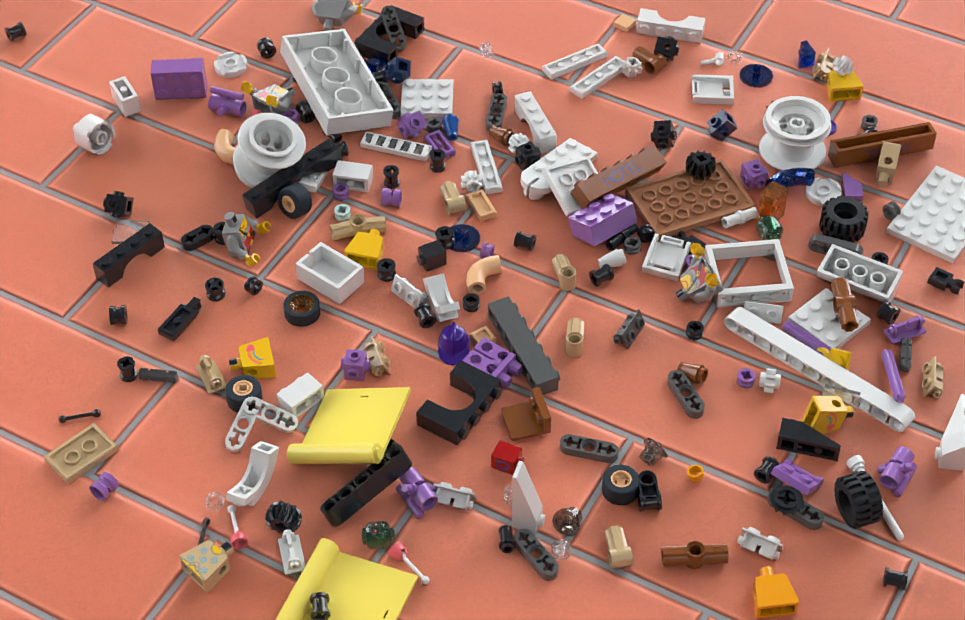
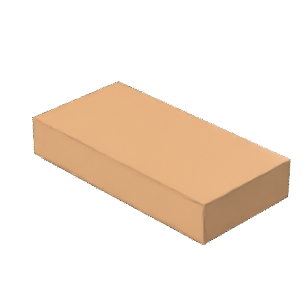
M483 189L466 194V200L480 222L497 217V211Z

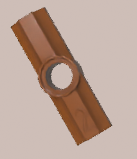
M838 277L831 283L834 296V312L838 313L841 329H844L845 332H852L859 326L856 314V298L851 294L848 280L844 279V277Z
M691 541L686 546L661 547L662 565H686L691 569H698L703 564L728 563V546L726 544L703 545L699 541Z

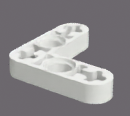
M248 397L244 400L226 436L225 447L230 452L240 451L256 420L284 433H292L297 429L298 419L292 413L261 399ZM253 402L257 409H261V406H263L261 416L258 415L259 410L257 409L249 411L248 405H251ZM268 410L274 411L276 413L275 419H266L265 412ZM279 415H283L282 420L288 421L289 419H291L292 424L294 426L290 425L289 428L285 427L286 423L281 420L280 423L277 424L276 422L279 419ZM242 419L247 420L249 423L248 428L240 429L237 426L238 421ZM237 432L240 434L238 437L239 445L235 444L233 447L229 440H234Z

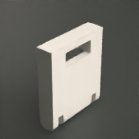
M693 75V103L733 105V76Z
M655 233L644 260L642 272L678 282L691 247V242H687L683 249L684 240L662 235L660 242H658L659 234Z

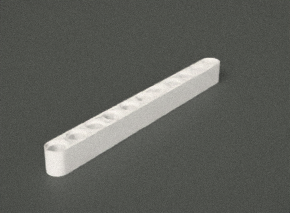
M737 307L724 319L725 326L730 331L893 430L903 432L915 419L914 411L900 401L896 402L890 395L748 310Z

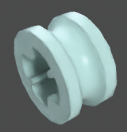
M339 204L334 208L337 221L345 222L351 218L348 205Z

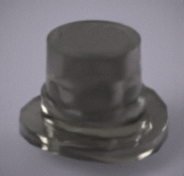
M651 438L644 440L646 446L639 457L647 465L653 467L659 459L668 457L665 450L661 447V443H657Z
M576 507L562 508L554 514L552 519L553 526L559 533L565 536H574L580 530L582 513Z

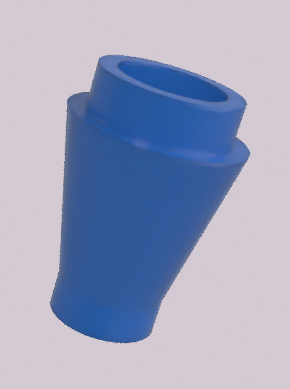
M454 114L445 115L442 125L448 140H456L458 138L459 119Z

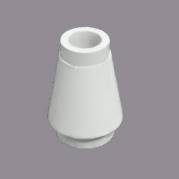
M615 249L597 259L600 268L604 264L614 268L627 263L622 249Z

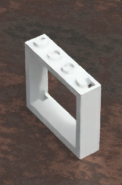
M779 239L705 245L704 259L713 267L720 283L721 280L715 260L774 255L782 280V284L724 288L723 291L714 295L717 307L744 305L745 301L756 303L792 301L794 287Z

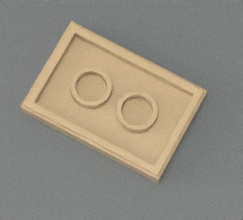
M93 423L45 455L44 460L69 485L119 451V448Z

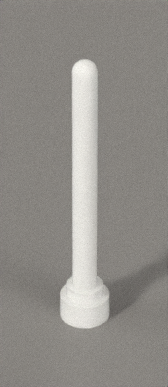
M855 455L846 462L851 472L865 471V462L860 455ZM882 500L883 518L898 541H902L904 534Z

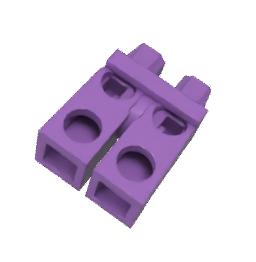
M485 337L462 360L500 379L501 387L505 389L512 383V377L508 374L511 373L517 377L522 373L523 368L522 364L515 361L516 354L509 353L506 349Z

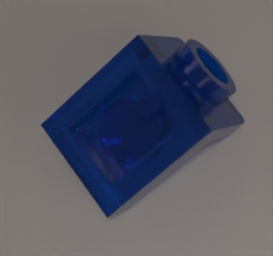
M807 40L803 41L798 51L799 69L814 66L816 52Z
M371 57L369 60L363 59L371 73L381 71L383 68L385 69L386 61L374 57Z

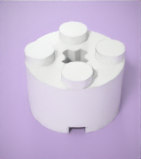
M88 114L73 126L74 139L79 147L98 155L104 154L111 148L112 137L115 138V128L108 121L93 114Z

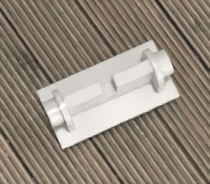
M395 275L390 291L413 308L420 303L427 302L428 297L425 292L416 289L406 278Z
M745 301L744 309L768 323L781 324L784 306Z
M446 482L434 483V487L437 492H434L438 498L437 503L449 506L452 498L454 499L453 507L464 510L473 508L474 501H471V499H477L475 494L472 493L473 490L466 487H460V489L452 488L453 485Z
M742 527L744 536L740 535L737 541L740 547L755 552L757 546H761L759 555L770 560H778L780 552L777 550L783 551V544L780 543L778 538L771 535L767 538L760 535L761 532L755 528L749 527L746 529Z
M287 529L283 532L282 538L278 539L285 575L302 572L306 566L299 535H295L292 530Z

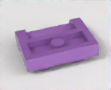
M789 458L784 463L775 466L771 472L773 476L805 495L818 490L824 481L820 476L816 477L795 465L794 461Z

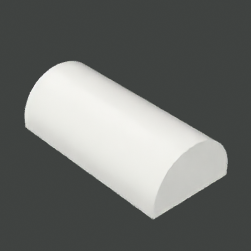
M834 244L831 245L817 270V277L831 283L838 277H844L849 282L850 290L882 303L885 301L891 303L903 275L902 270Z

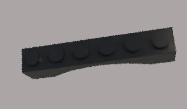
M330 139L325 140L304 154L294 165L279 170L242 194L246 209L256 219L272 209L278 200L279 192L283 188L294 184L307 175L322 171L329 172L335 168L337 161H342L340 148Z

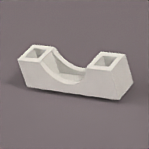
M641 8L637 19L636 33L664 38L665 36H671L676 40L701 43L706 18L688 16L682 21L673 22L661 18L656 10Z
M531 91L515 95L514 111L520 121L526 120L529 124L534 145L540 149L541 154L554 150L557 143V134Z

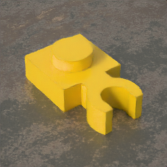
M825 347L817 348V351L822 352L824 357L849 370L852 352L837 348H831L829 352Z

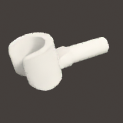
M718 52L715 54V58L701 61V65L715 63L717 66H721L724 63V54Z

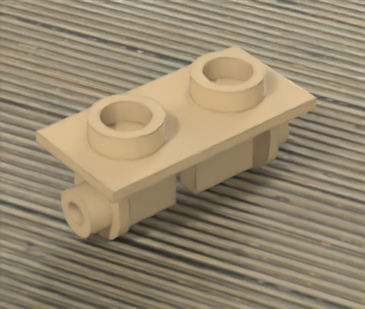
M829 48L824 53L821 52L816 60L818 63L813 68L814 75L812 80L816 76L822 81L828 80L829 72L833 68L832 62L835 59L833 55L828 54Z
M371 336L372 342L364 345V351L367 353V359L371 360L370 368L372 374L380 376L384 371L391 374L389 369L391 363L383 353L385 351L384 345L381 341L377 342Z
M202 355L199 361L200 365L195 367L208 394L225 389L226 383L215 361L211 360L207 355Z
M936 356L929 362H926L922 368L923 397L932 394L933 397L939 398L943 394V382L941 381L943 380L944 367L941 363H936Z

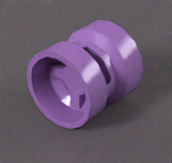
M389 188L382 189V206H401V189H395L394 191Z
M103 472L99 476L98 482H93L89 489L97 499L105 501L109 497V492L115 491L119 487V483L110 473Z

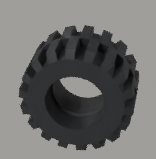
M849 196L830 198V201L827 200L822 207L819 223L820 231L823 232V235L852 243L855 240L859 241L864 236L869 217L867 207L861 201H857L856 198H849Z
M859 471L836 479L834 487L836 504L842 518L849 527L856 529L879 522L882 519V497L877 484L869 473Z

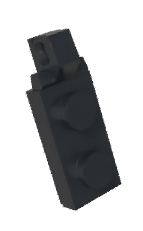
M193 297L188 304H180L158 328L159 335L175 341L199 314V310L202 307L201 300Z

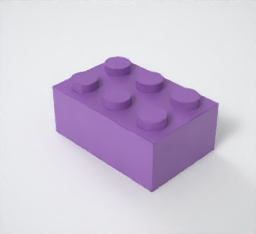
M203 58L152 60L150 74L155 100L207 97L208 84Z
M613 194L605 195L602 199L590 203L586 208L578 210L575 214L568 217L572 236L593 246L602 243L637 223L634 204Z

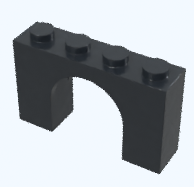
M390 5L396 10L404 35L417 39L424 31V17ZM386 11V15H388L389 21H392L391 13H389V11ZM380 15L355 39L354 45L362 57L386 66L392 59L398 57L396 44L380 38L382 35L387 34ZM392 25L389 27V31L395 33L398 31V27Z
M462 360L450 372V386L471 396L474 400L473 403L461 410H450L427 399L416 412L418 426L455 445H458L462 439L465 440L470 429L479 423L480 417L484 412L487 413L492 402L495 399L497 400L502 393L500 379Z

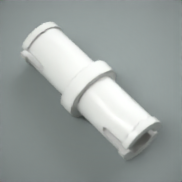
M755 207L744 211L738 210L735 214L723 217L721 223L724 228L736 224L742 225L745 221L757 218L758 211Z

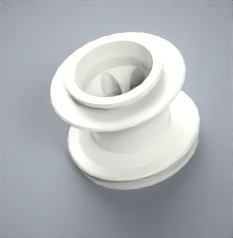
M788 96L772 102L763 117V126L767 133L762 137L759 144L762 158L772 167L791 173L807 172L820 166L825 160L827 151L823 141L829 136L831 131V118L827 109L819 102L802 96Z
M260 113L251 116L243 122L238 131V145L233 154L234 169L239 179L250 188L255 187L279 170L294 165L302 158L306 148L303 131L294 121L280 114Z

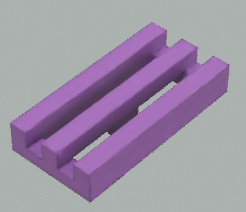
M440 130L424 135L425 142L432 146V150L438 148L443 150L446 159L449 158V155H456L455 149Z

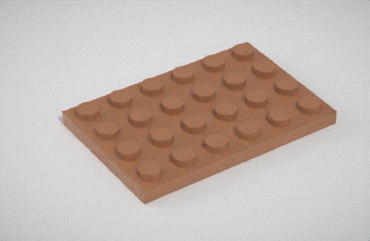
M722 159L716 160L714 173H712L711 177H705V179L701 177L696 179L695 176L690 177L686 170H682L632 185L625 189L626 195L634 204L646 225L652 226L654 232L659 234L658 240L661 239L662 235L673 236L679 234L680 231L686 232L721 221L723 217L735 214L738 210L744 211L756 206Z

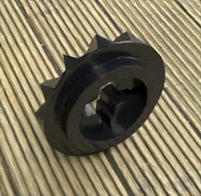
M778 486L771 491L769 496L770 506L775 508V512H782L783 515L790 513L793 516L795 512H800L804 502L802 494L791 486ZM786 496H788V498H787V499H788V504H787V505L784 504V498H785Z

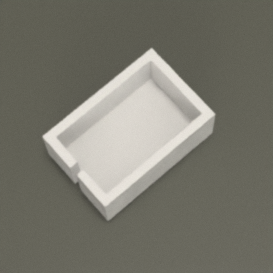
M322 242L309 251L310 255L306 254L295 263L297 279L338 304H341L365 282L363 266Z

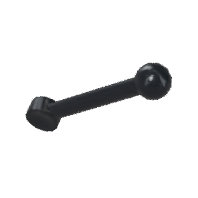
M95 409L89 413L72 416L61 415L58 420L60 423H64L66 420L89 416L100 417L101 411Z
M207 517L202 521L203 528L198 545L203 543L207 526L210 523V519Z

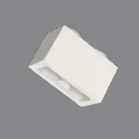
M125 76L109 82L112 98L125 117L141 111L138 95Z
M338 160L332 175L333 186L337 183H345L348 185L349 190L369 192L373 181V165Z
M308 372L277 393L278 406L296 417L302 415L324 398L323 385Z

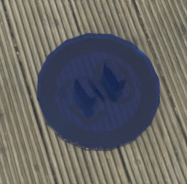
M761 64L746 65L739 73L740 80L751 87L767 86L773 79L772 71Z
M465 224L451 227L454 232L453 237L455 238V244L450 248L455 252H468L475 249L480 243L479 231L474 227Z

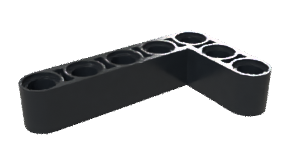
M391 438L380 463L368 466L327 499L320 507L321 512L331 526L341 525L408 471L412 466V461L402 446Z

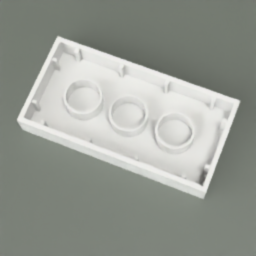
M345 29L282 36L280 53L326 135L391 126L393 108Z

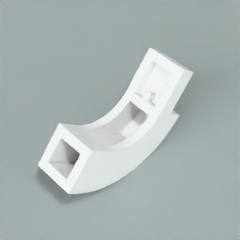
M444 273L423 278L426 294L436 319L441 322L457 318V310L460 309L459 302L452 300Z
M260 441L251 448L246 472L241 481L227 492V501L233 502L236 506H246L247 504L254 506L259 501L274 472L279 447Z

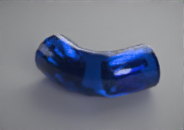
M812 168L786 169L766 180L765 187L769 193L777 195L782 190L791 186H811L815 180V173Z

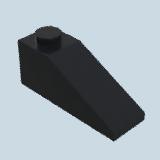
M782 418L776 449L838 461L841 445L802 421Z

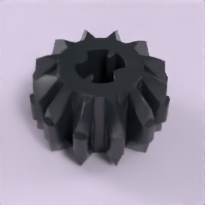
M697 150L696 153L691 152L687 156L685 163L686 172L690 174V177L695 176L696 179L699 177L705 179V177H711L712 173H714L716 161L711 153H706L705 150L703 152Z
M281 500L279 503L273 502L265 514L266 525L270 526L271 530L278 531V533L284 532L287 529L295 532L302 522L301 510L296 509L297 506L291 505L289 502L284 503Z

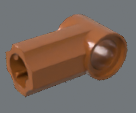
M641 46L636 47L632 54V57H636L639 62H642L649 74L658 72L667 64L662 54L654 55Z

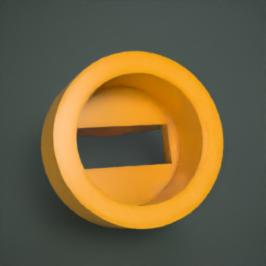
M692 465L687 469V476L691 482L699 483L703 480L704 470L702 466Z

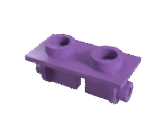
M918 315L907 322L891 324L889 328L883 330L892 344L902 342L903 338L908 339L925 334L927 331L922 326L925 323L924 317Z

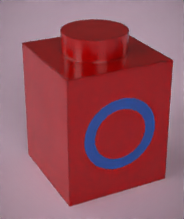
M499 440L491 454V468L514 475L518 462H524L522 448Z

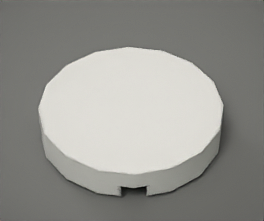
M236 52L223 53L214 61L215 72L225 78L238 77L246 72L248 68L247 59L244 55H238Z
M817 177L807 183L805 194L810 202L823 207L827 200L830 201V198L841 196L842 189L833 179Z

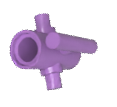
M213 86L210 88V93L213 94L209 98V109L217 111L218 116L225 114L244 116L247 106L246 102L242 101L244 94Z
M901 446L895 450L889 462L878 466V472L882 473L879 477L880 483L888 489H895L893 491L895 497L902 495L917 469L916 463L912 462L914 460V453L910 449Z
M410 468L400 476L402 484H399L396 490L417 519H420L424 516L423 511L430 510L437 504L438 498L434 493L436 488L426 483L416 468Z

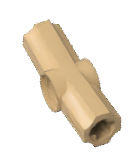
M361 214L351 216L350 221L330 225L333 240L350 236L355 237L358 232L369 233L371 229L387 232L385 216L365 218Z

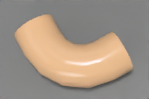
M221 129L215 138V152L223 162L234 165L233 154L235 148L232 147L235 136L231 131Z
M499 255L480 259L471 266L466 277L468 293L476 295L484 293L486 290L485 278L502 273Z

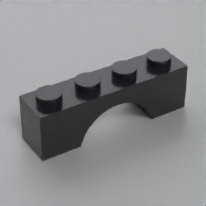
M149 223L92 263L96 279L108 288L123 278L126 266L134 257L140 254H147L152 257L165 248L162 232Z

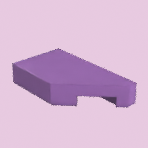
M842 173L844 197L849 196V198H856L857 201H863L862 184L848 174Z

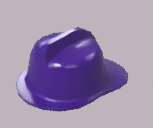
M452 322V325L442 330L438 340V354L442 362L448 365H457L460 360H463L469 354V335L461 326L456 325L455 322Z

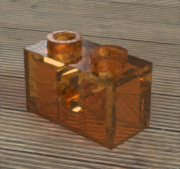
M772 181L760 194L757 219L773 226L784 215L788 188Z

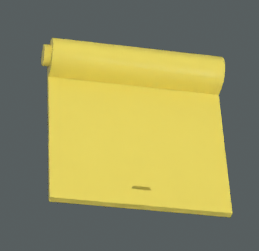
M411 388L327 389L302 444L289 445L287 449L289 463H380L410 395Z
M322 538L319 540L275 620H312L311 612L313 609L310 603V596L316 592H325L329 595L328 610H330L331 616L328 620H397L418 580V576L342 553L335 542Z

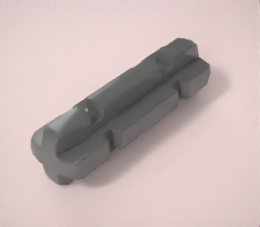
M903 338L901 342V371L909 372L912 367V340L910 338Z
M140 368L138 373L141 380H148L150 378L149 380L166 382L168 380V382L175 383L178 378L177 371L172 370L167 372V370L161 369L148 370V368Z

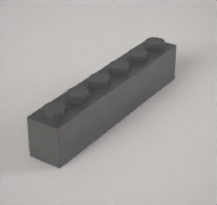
M509 296L488 303V317L508 351L516 354L515 361L523 365L522 374L531 389L540 387L542 395L558 390L560 375L557 370L553 369L549 356H545L541 343H537L533 330L527 327L524 316L519 314L516 303H513Z

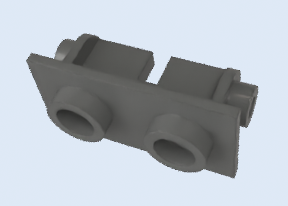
M640 309L636 313L627 316L622 324V328L614 335V342L616 344L624 343L626 349H629L645 325Z

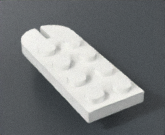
M569 138L522 172L520 183L524 188V195L527 196L529 192L531 200H539L544 194L552 192L542 173L545 167L589 156L593 162L597 159L598 152Z

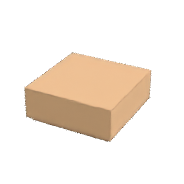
M622 14L614 21L613 27L628 32L636 25V19Z
M487 326L470 333V339L475 345L483 337L496 343V337Z

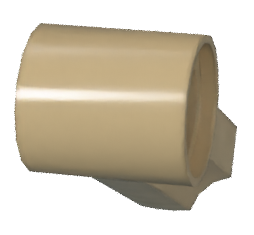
M451 181L444 182L440 186V191L445 200V208L448 215L466 211L465 198L459 194L455 183Z
M563 254L556 255L552 259V265L559 279V287L564 291H571L576 287V269L571 266L567 256Z
M572 318L567 324L566 354L570 357H579L583 353L584 321L580 320V318Z
M618 525L610 526L609 529L605 530V538L611 569L633 566L632 550L630 546H627L623 528L618 527Z

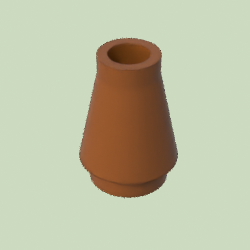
M492 126L489 130L490 136H493L504 146L510 145L508 143L509 138L515 134L511 129Z
M680 362L677 370L684 372L687 378L696 384H703L708 377V369L704 365Z

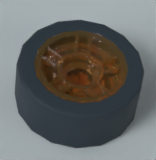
M303 290L291 293L283 303L285 318L294 326H309L315 323L321 314L318 297L309 291Z

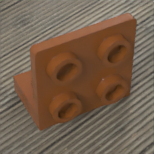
M540 387L532 388V397H529V402L501 408V413L512 441L551 433V416Z

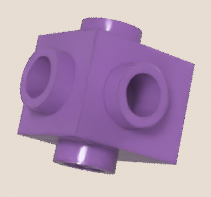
M420 110L412 114L410 112L405 113L401 116L402 120L397 122L399 132L405 138L418 136L421 134L420 130L428 126Z
M758 159L742 164L740 177L750 190L766 186L769 172Z
M347 349L345 357L341 359V369H344L345 380H365L366 371H369L370 360L367 359L366 351Z

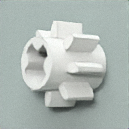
M844 55L841 58L836 57L832 62L835 66L833 70L843 77L845 74L850 75L854 70L852 67L853 61Z
M627 57V60L623 61L621 65L623 68L622 73L627 77L636 78L637 73L641 74L642 62H639L636 57Z
M521 133L513 134L509 138L508 143L510 146L508 149L516 154V147L529 142V138Z
M476 170L467 171L464 176H461L462 189L466 188L468 193L478 191L480 187H483L482 175H477Z
M767 368L766 373L761 372L759 387H764V392L773 393L774 389H779L781 375L776 374V369Z

